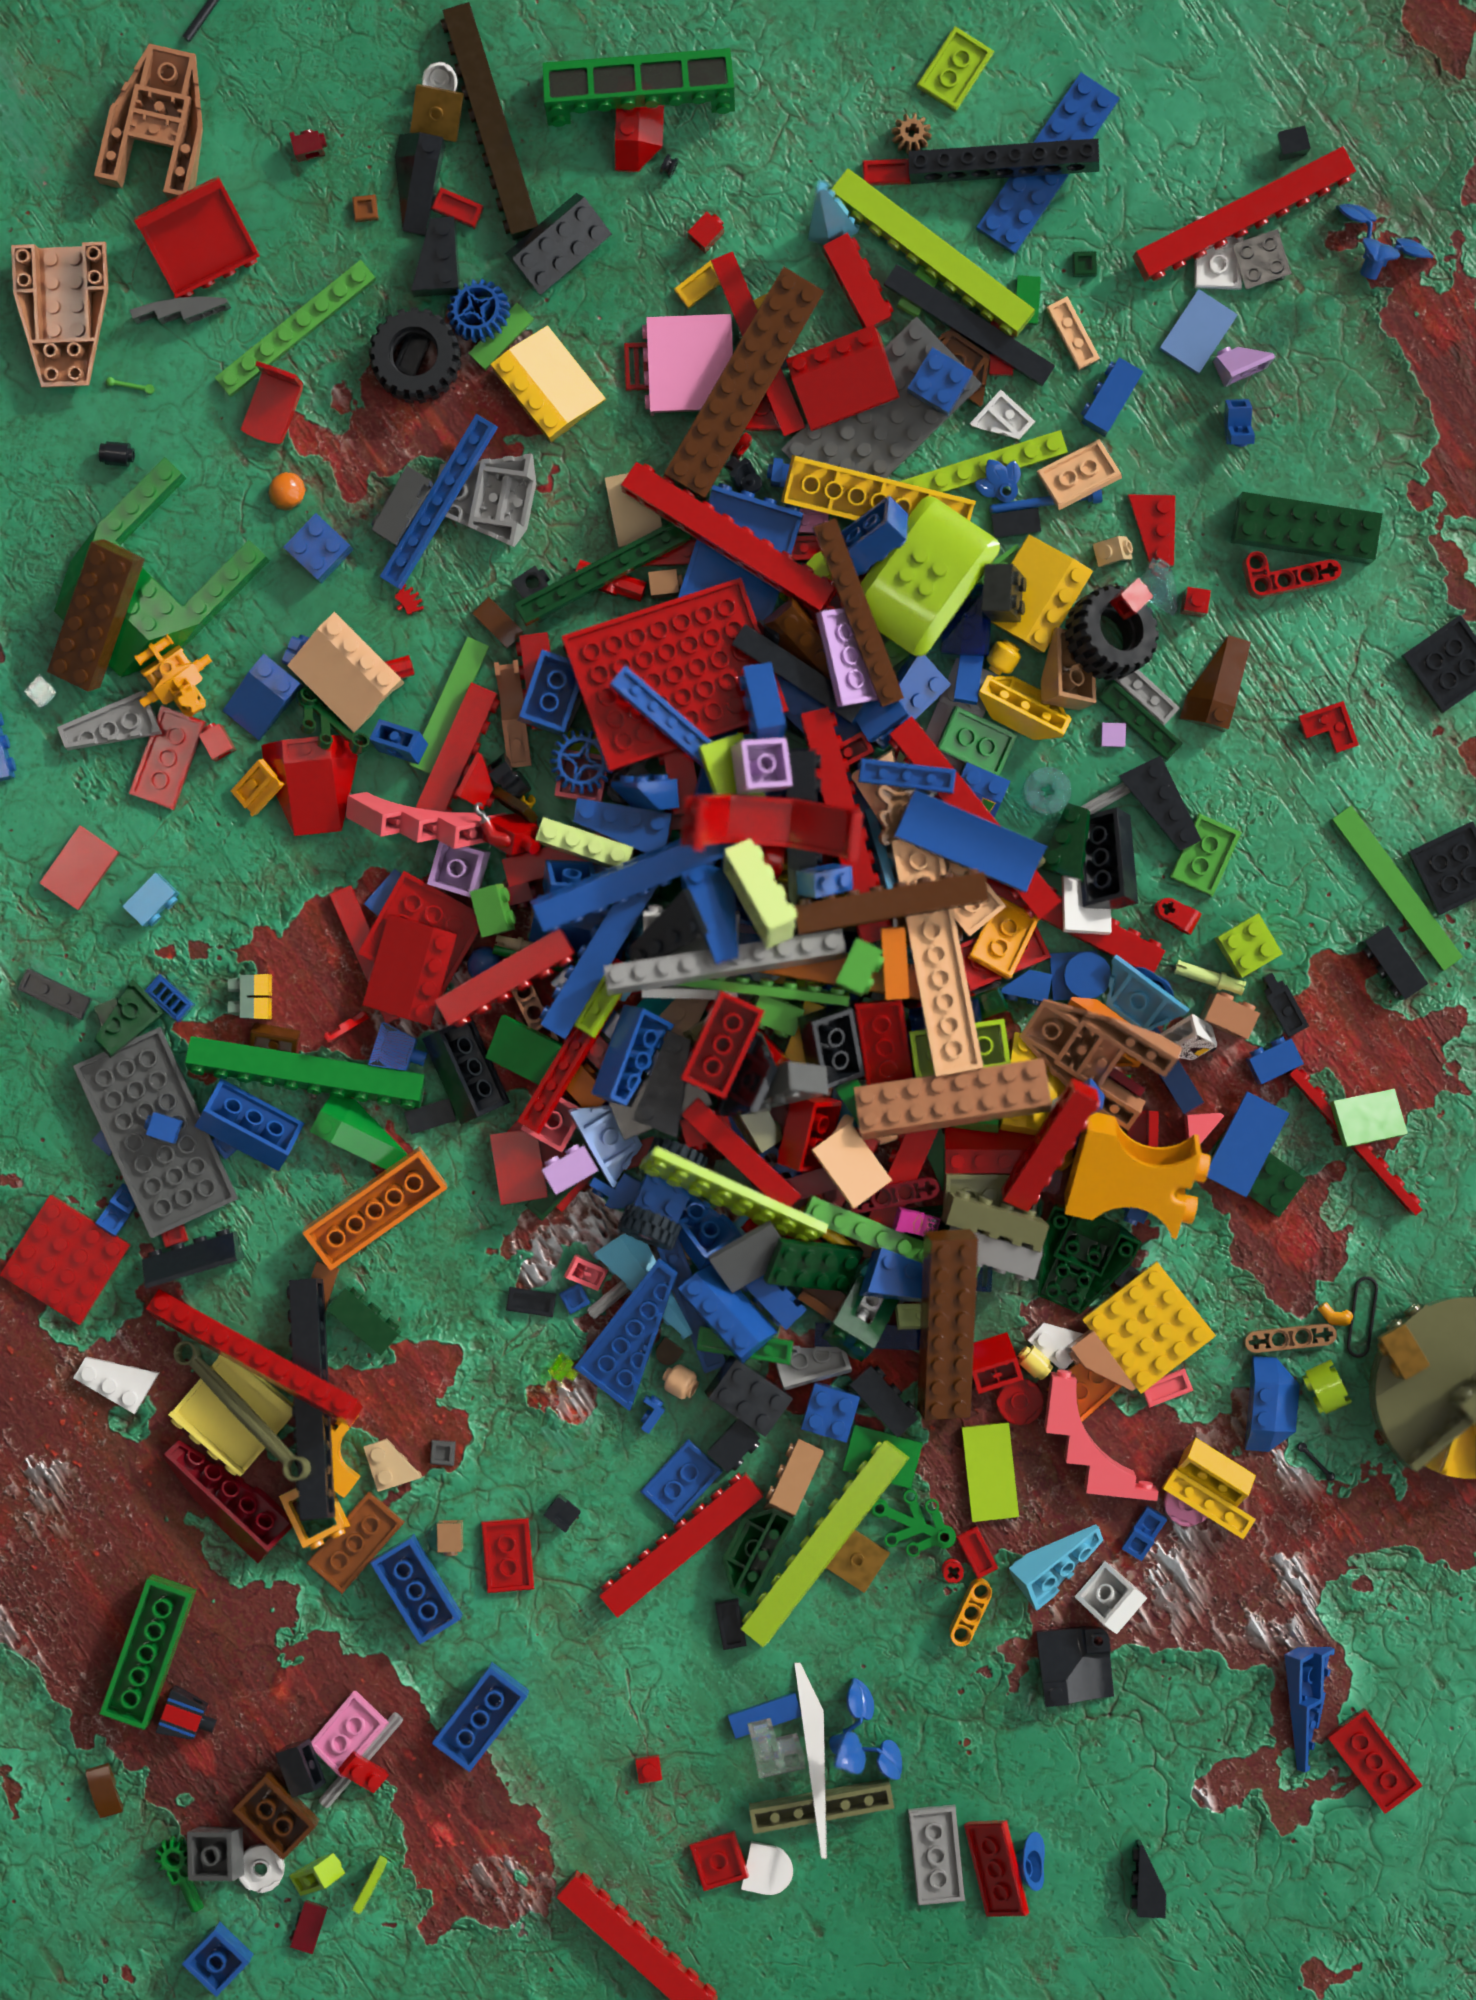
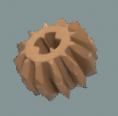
M905 113L903 121L900 119L896 120L895 124L897 127L892 128V134L896 136L893 137L892 141L893 143H899V151L905 147L907 148L906 154L909 155L911 149L918 151L920 147L927 148V140H931L932 135L928 132L931 129L930 124H924L925 117L917 120V114L913 113L912 119H909V116ZM910 130L915 131L914 137H909Z

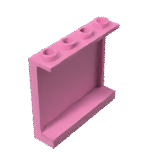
M731 314L647 317V324L642 325L643 339H647L648 348H643L644 362H648L649 371H644V384L649 386V395H645V409H650L651 416H654V413L700 411L733 355Z

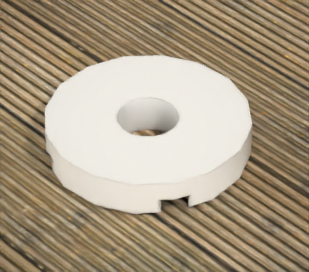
M266 1844L250 1846L243 1852L244 1875L239 1878V1881L245 1888L250 1891H257V1893L271 1891L279 1885L285 1871L284 1860ZM264 1863L267 1867V1872L265 1874L257 1873L255 1871V1864Z

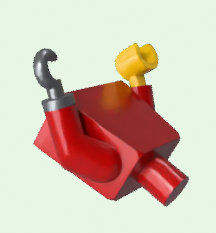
M524 795L520 799L531 808L536 802L533 795H530L527 801ZM478 802L474 805L475 813L482 819L479 822L484 831L483 840L510 855L525 852L534 855L539 851L540 843L535 840L539 831L537 820L534 823H530L515 813L491 818L487 817L485 812L483 813L479 810L478 806L483 807L482 803Z

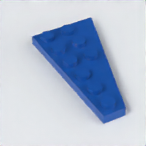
M660 1258L574 1367L629 1411L632 1409L678 1274Z

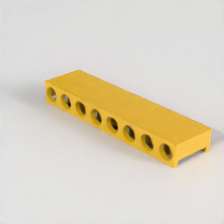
M794 455L791 458L781 498L783 503L852 520L860 518L887 496H890L908 513V516L923 498L932 496L969 521L976 503L975 500Z

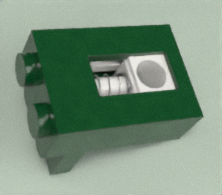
M859 1275L851 1285L834 1319L826 1328L821 1338L830 1345L846 1352L851 1358L862 1362L875 1348L899 1300L859 1296L864 1277Z

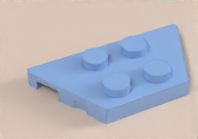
M610 1105L568 1110L607 1182L612 1188L615 1187L618 1183L617 1179L623 1170H627L632 1157L642 1147L638 1136L627 1140L623 1139Z

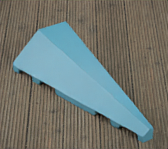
M819 180L808 240L825 245L847 232L850 237L858 233L860 226L854 224L855 219L853 217H848L849 211L839 198L834 199L835 193L833 190H827L828 183Z
M626 1233L620 1235L593 1254L596 1260L600 1259L609 1268V1272L613 1275L616 1274L626 1283V1287L631 1292L635 1290L656 1263L648 1244L628 1236ZM671 1291L663 1315L664 1322L677 1330L684 1340L693 1333Z

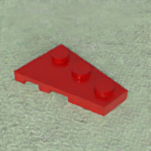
M1128 494L1127 497L1141 535L1149 567H1173L1175 495Z

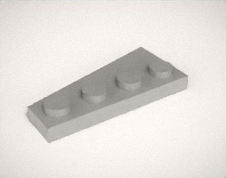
M144 690L57 727L64 747L67 750L160 735L162 732L151 704L144 708L139 702L141 698L147 695Z

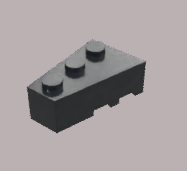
M454 217L430 218L411 291L414 297L457 294L456 289H460L456 222Z

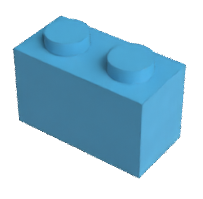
M155 872L122 907L142 926H153L160 920L161 916L159 914L165 908L170 909L178 901L176 897L180 893L162 875Z

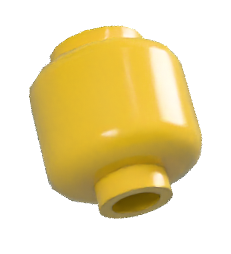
M1006 639L1003 642L996 641L986 656V660L990 664L989 669L999 676L1002 673L1011 674L1021 660L1020 648Z

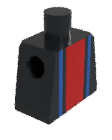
M175 1685L170 1692L156 1733L194 1740L200 1729L213 1733L217 1720L205 1715L208 1708L207 1702Z

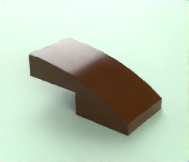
M487 597L472 612L506 648L523 633L522 629L490 597Z
M109 1763L86 1769L88 1785L99 1817L104 1818L123 1812L124 1806L117 1792L116 1780Z

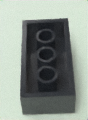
M575 193L508 250L505 255L530 288L541 295L611 236L612 233L586 198Z

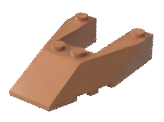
M149 43L134 67L133 74L121 88V93L115 103H112L110 106L94 173L95 178L100 184L123 189L134 139L173 148L163 189L164 194L169 200L196 186L203 133L196 54Z
M1043 999L1019 1036L1038 1059L1044 1058V1062L1050 1068L1051 1074L1054 1077L1057 1076L1065 1087H1067L1072 1078L1082 1083L1092 1078L1105 1095L1103 1107L1098 1112L1115 1116L1118 1124L1128 1131L1140 1115L1146 1101L1108 1078L1118 1060L1126 1052L1166 1077L1182 1051V1047L1160 1034L1116 1018Z

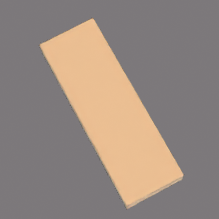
M1068 296L1046 307L1077 370L1079 371L1099 361L1100 357Z

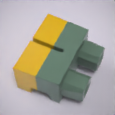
M271 974L240 975V978L228 979V992H240V1001H228V1014L240 1016V1018L272 1019V998H250V996H272Z

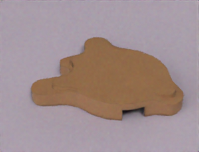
M885 785L877 787L876 796L886 805L884 810L877 813V819L883 827L879 835V842L882 845H890L891 841L897 839L894 837L910 794L915 790L893 791Z

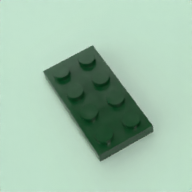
M1228 1126L1207 1153L1210 1155V1161ZM1269 1152L1248 1196L1275 1216L1280 1217L1307 1179Z
M779 1238L763 1279L767 1284L848 1292L864 1251L857 1246Z

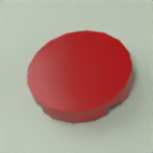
M1026 1378L1001 1387L997 1394L996 1403L998 1411L1011 1424H1030L1038 1418L1043 1409L1044 1401L1041 1390L1034 1382Z

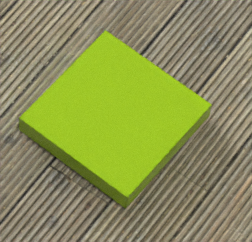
M381 1855L352 1909L358 1914L362 1913L387 1864V1858Z

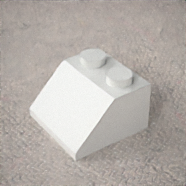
M1106 1561L1075 1596L1103 1625L1116 1634L1147 1599L1143 1593Z

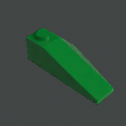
M330 1096L310 1130L311 1133L385 1170L407 1155L406 1151L356 1100L348 1096H344V1098Z

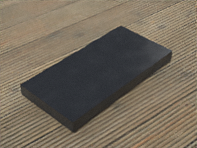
M649 1079L639 1083L626 1106L609 1102L624 1140L654 1129L632 1120ZM685 1081L681 1114L697 1097L707 1106L713 1105L707 1090Z

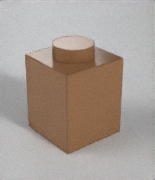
M676 569L648 572L652 599L679 596V589H681L683 581L682 575H677Z
M439 1520L437 1523L438 1552H443L444 1556H456L458 1552H462L463 1520Z

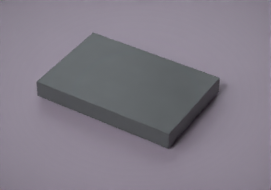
M769 1220L708 1257L728 1288L734 1293L765 1275L778 1239L782 1237Z

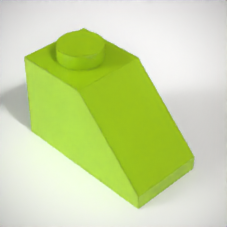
M331 1853L290 1874L289 1877L299 1895L303 1896L326 1889L343 1876L345 1872L340 1860L334 1853Z

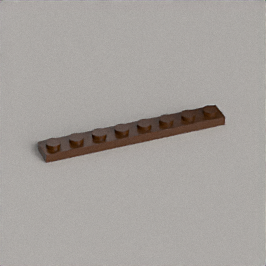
M836 518L812 527L880 706L884 707L904 699Z

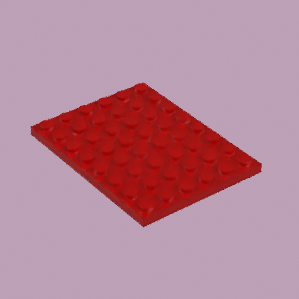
M741 577L561 637L609 772L680 749L609 686L610 682L624 666L628 667L708 739L749 725L748 711H745L743 700L745 693L744 690L741 691L739 676H742L743 666L760 663L731 644L744 624L760 634L761 631L757 626V620ZM774 673L781 701V706L784 714L787 713L789 709L787 707L777 676Z

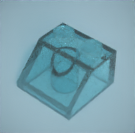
M1152 558L1139 579L1148 587V590L1153 595L1149 601L1174 616L1179 600L1173 571L1169 569L1170 565L1164 560Z

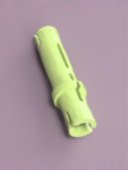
M1181 960L1177 961L1176 969L1174 970V974L1214 986L1216 990L1221 991L1224 989L1242 996L1245 989L1244 986H1246V981L1226 976L1227 973L1221 972L1220 974Z

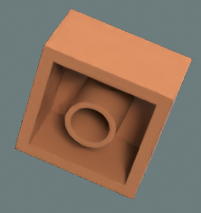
M1222 991L1221 993L1209 994L1199 1018L1211 1024L1212 1027L1238 1039H1249L1260 1013L1254 1011L1256 1007L1244 1001L1234 1002V996Z

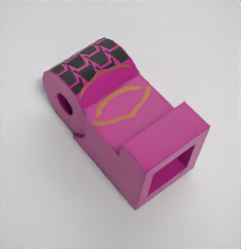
M898 1206L892 1227L899 1232L924 1236V1231H938L941 1219Z

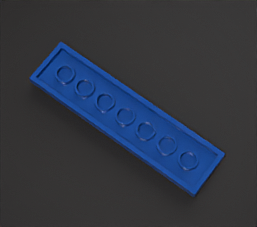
M1081 72L1033 143L1093 139L1120 98ZM1069 174L1009 178L977 225L976 230L1015 255Z

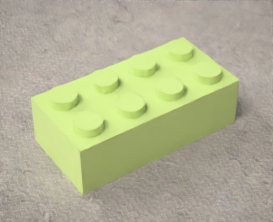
M750 838L725 850L723 871L765 947L769 949L793 938L797 915L794 907L791 904L788 905L784 899L785 892L782 886L775 883L772 868L770 865H765L762 860L763 854L760 847L754 845Z

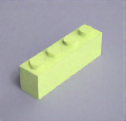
M544 817L535 839L542 846L608 868L633 859L635 853L634 848Z

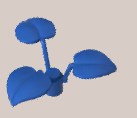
M1341 204L1335 207V209H1339L1349 219L1366 223L1368 226L1367 238H1364L1362 241L1365 247L1363 255L1365 260L1360 270L1362 276L1376 280L1382 266L1386 267L1389 260L1400 257L1398 251H1403L1405 254L1414 257L1433 259L1434 256L1423 245L1411 239L1398 238L1395 242L1397 244L1395 247L1372 239V222H1375L1377 217L1367 208L1355 204Z
M852 1678L847 1692V1707L850 1714L854 1718H858V1720L850 1727L844 1728L842 1734L831 1736L829 1746L831 1751L836 1754L834 1767L852 1774L861 1773L866 1760L864 1752H876L879 1754L877 1766L880 1772L889 1779L898 1780L901 1778L902 1756L897 1744L892 1740H885L881 1743V1749L862 1747L858 1736L851 1732L862 1724L863 1719L870 1720L874 1713V1700L871 1692L863 1682Z

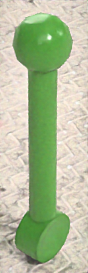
M112 377L106 379L108 386L118 385L144 390L147 394H153L155 391L154 386L151 384L142 386L116 381Z

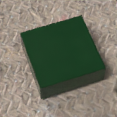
M1096 251L1072 253L1073 277L1097 276Z

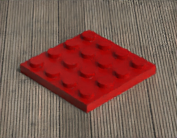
M403 871L359 949L358 954L375 963L388 914L457 933L439 995L440 998L443 996L480 930L475 910L435 887L428 885L410 873Z
M50 1195L0 1276L78 1325H81L132 1244L119 1236H111L97 1227L95 1221L57 1197Z

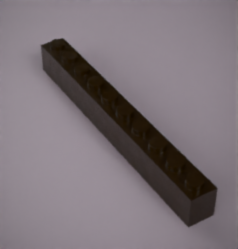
M467 2L442 10L444 18L440 19L444 34L448 32L450 34L451 41H448L447 44L451 56L456 55L458 63L454 64L458 78L463 77L465 83L464 86H461L464 99H470L472 108H469L468 112L471 122H477L479 130L475 131L478 144H483L486 151L482 153L485 167H491L493 175L488 177L492 190L497 189L499 197L495 199L499 212L504 211L506 220L502 221L506 235L511 233L512 239L516 240L525 237L538 226L473 12L470 3Z

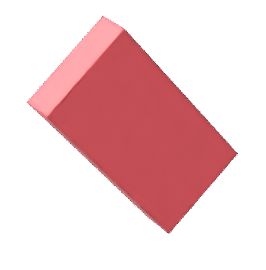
M1185 1368L1166 1374L1144 1391L1143 1394L1150 1408L1193 1391Z

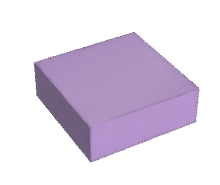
M1101 723V747L1124 748L1126 723Z

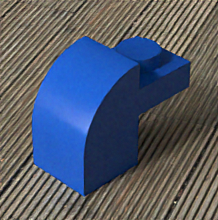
M1249 399L1225 400L1224 429L1226 444H1233L1238 447L1254 444L1255 434L1251 426L1252 406Z
M625 1172L616 1188H612L596 1176L589 1186L593 1187L591 1192L603 1199L605 1195L610 1197L605 1204L606 1207L621 1209L635 1201L642 1182Z

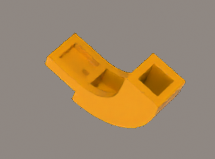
M337 1420L335 1424L338 1428L331 1424L334 1491L345 1498L361 1475L351 1469L342 1458L341 1442L350 1427Z

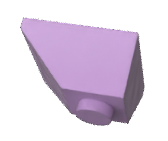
M1227 347L1217 352L1218 356H1216L1213 363L1224 387L1268 368L1275 359L1273 353L1242 347H1236L1231 350L1230 347Z

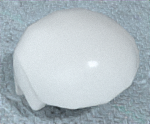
M436 62L430 64L424 70L422 85L456 91L458 79L449 64Z

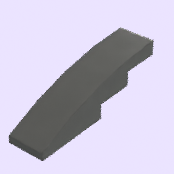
M201 296L153 302L129 311L137 324L157 317L163 325L183 317L184 321L189 325L228 310L231 306L226 298Z

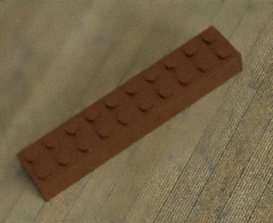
M783 266L663 476H667L675 484L691 491L700 499L704 500L823 295L824 290Z

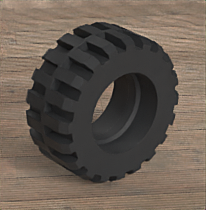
M411 308V311L405 312L404 309L397 310L398 315L392 316L390 314L385 317L386 322L384 324L379 323L376 327V335L371 337L370 342L372 346L369 348L371 368L386 392H390L396 399L400 400L402 398L408 403H413L414 400H418L419 403H426L428 398L435 400L439 398L438 394L442 391L446 393L450 389V383H455L458 377L457 371L461 367V351L457 338L450 325L446 324L444 319L438 314L436 316L433 315L430 310L424 309L423 312L419 311L418 308ZM408 335H423L429 338L437 349V360L433 367L426 373L418 376H408L401 373L396 368L393 360L396 347Z
M1105 585L1077 601L1075 606L1070 609L1068 613L1069 618L1065 622V628L1068 629L1065 632V640L1069 642L1067 648L1075 656L1074 661L1077 664H1081L1085 672H1092V676L1098 679L1104 677L1105 680L1112 681L1128 676L1145 666L1152 659L1153 653L1156 652L1158 646L1155 642L1159 639V631H1156L1158 624L1157 620L1152 616L1154 612L1151 607H1147L1145 604L1137 613L1124 620L1110 604L1109 601L1124 586L1116 585L1114 587L1113 585ZM1101 615L1110 618L1119 627L1123 637L1122 650L1114 648L1104 638L1100 627Z

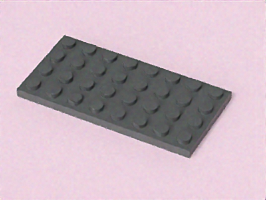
M916 316L885 347L900 398L811 431L807 423L805 425L806 428L801 429L781 451L790 460L792 455L888 478L982 386V383L972 375L948 417L907 393L908 386L932 347L963 365Z
M161 1027L136 1037L111 1058L103 1052L73 1066L150 1238H154L239 1199L211 1136L194 1127L201 1114ZM153 1112H158L183 1120L177 1142L170 1143L146 1135L147 1129H144V1125L148 1115L152 1116Z

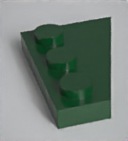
M132 978L94 1041L111 1058L164 1015V1011Z

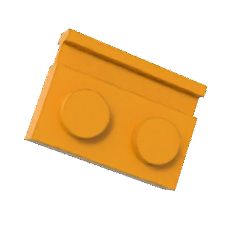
M260 759L233 787L231 792L243 807L251 812L250 815L255 816L285 784L277 779L278 776L264 759Z

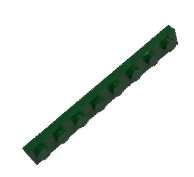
M670 522L514 604L525 626H528L691 541L692 536Z

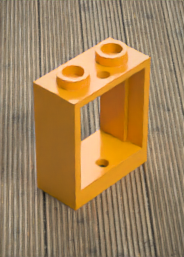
M295 1488L279 1496L302 1548L311 1547V1550L325 1544L324 1539L330 1536L332 1539L338 1538L345 1534L344 1529L350 1527L334 1492V1518L337 1525L308 1538L293 1506V1502L299 1500V1491Z

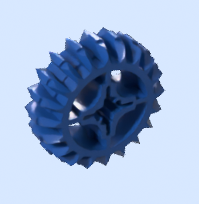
M472 279L470 286L467 283H463L464 289H456L458 295L450 296L452 303L447 304V308L450 311L447 313L452 329H455V333L458 336L462 335L466 341L471 338L472 342L476 343L480 338L485 343L488 336L494 340V333L502 334L500 326H507L505 319L510 318V313L507 311L510 309L507 295L502 293L501 287H495V284L491 281L487 284L485 280L481 279L480 283L477 284L476 280ZM476 305L481 310L480 313L482 317H480V315L477 313L478 310L476 308ZM474 323H480V324H481V325H477V326H472V324H474Z
M583 729L580 730V737H576L575 731H571L572 739L568 740L567 736L563 735L562 738L566 743L562 745L557 741L555 745L560 750H551V754L557 756V759H550V764H557V767L552 768L551 772L560 773L555 777V780L559 782L564 779L561 785L562 788L565 789L568 784H571L570 792L574 793L576 786H578L579 793L584 794V787L587 786L589 792L592 793L593 788L591 785L596 784L598 789L602 788L599 780L602 779L604 782H608L609 779L604 773L612 774L613 771H608L597 738L593 740V731L588 733V737H585ZM584 743L579 753H566L567 749L572 745ZM591 745L600 752L601 764L589 758ZM585 753V760L588 761L589 764H583L582 768H580L579 770V768L577 767L579 764L578 762L576 763L574 759H581ZM563 759L574 764L573 778H570L564 772ZM586 770L598 771L593 778L579 781Z

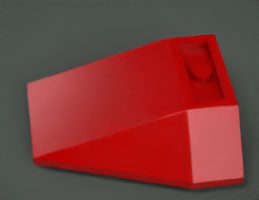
M331 735L333 742L329 749H322L317 745L319 736L280 740L261 745L264 761L276 773L277 779L285 784L276 793V796L294 836L341 832L343 829L347 798L351 793L358 754H354L350 750L349 742L341 735Z

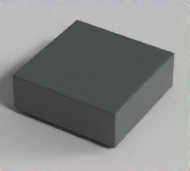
M432 1440L430 1464L454 1466L456 1441Z

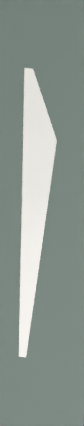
M795 1663L821 1858H826L824 1711L801 1663Z

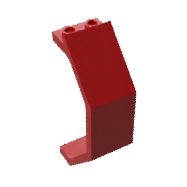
M731 793L685 797L681 845L691 846L694 850L704 851V845L741 843L751 838L754 845L790 847L839 856L847 861L858 862L863 813L856 809L795 798Z

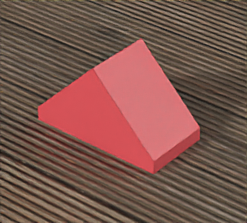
M1218 1112L1184 1115L1186 1140L1193 1134L1199 1135V1142L1201 1144L1224 1115Z
M576 1253L564 1277L598 1291L608 1269Z

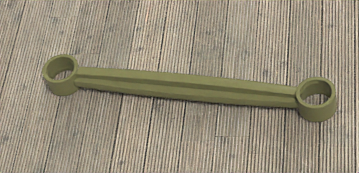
M193 1341L178 1343L174 1348L175 1360L181 1365H190L236 1418L283 1464L285 1477L291 1481L306 1479L311 1471L309 1461L301 1456L295 1457L256 1412L201 1358V1348L197 1343ZM186 1345H190L193 1349V1356L188 1362L182 1357V1350ZM295 1460L300 1461L303 1466L302 1474L299 1477H295L291 1472V1465Z

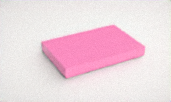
M353 1691L313 1738L311 1743L315 1753L339 1777L343 1778L344 1776L338 1771L341 1764L352 1751L362 1756L389 1722L357 1691Z

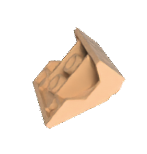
M335 612L317 628L287 665L354 733L375 713L378 706L394 690L404 684L403 680Z

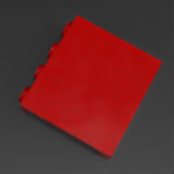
M219 175L134 218L175 298L190 297L194 294V289L200 286L205 289L215 283L214 279L220 276L227 278L236 273V268L242 265L245 268L257 262L256 258L260 257Z

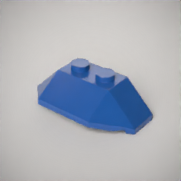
M1252 1355L1245 1450L1269 1452L1296 1432L1300 1384L1276 1357Z

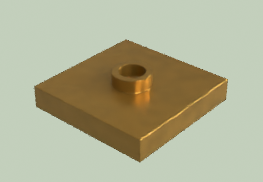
M417 84L410 133L421 132L456 142L458 140L464 93Z
M854 1530L826 1568L865 1593L890 1552L857 1530Z

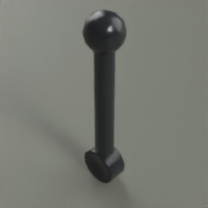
M1301 1442L1297 1445V1449L1300 1452H1304L1321 1469L1328 1481L1335 1479V1474L1329 1472L1307 1449L1305 1443Z

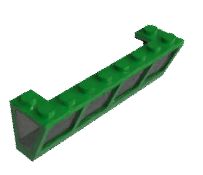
M730 48L543 63L544 104L548 126L562 127L566 124H571L570 112L582 114L595 110L606 112L611 109L620 108L631 110L635 107L655 108L659 105L679 106L684 103L703 104L711 101L712 113L727 114L735 111L734 79Z

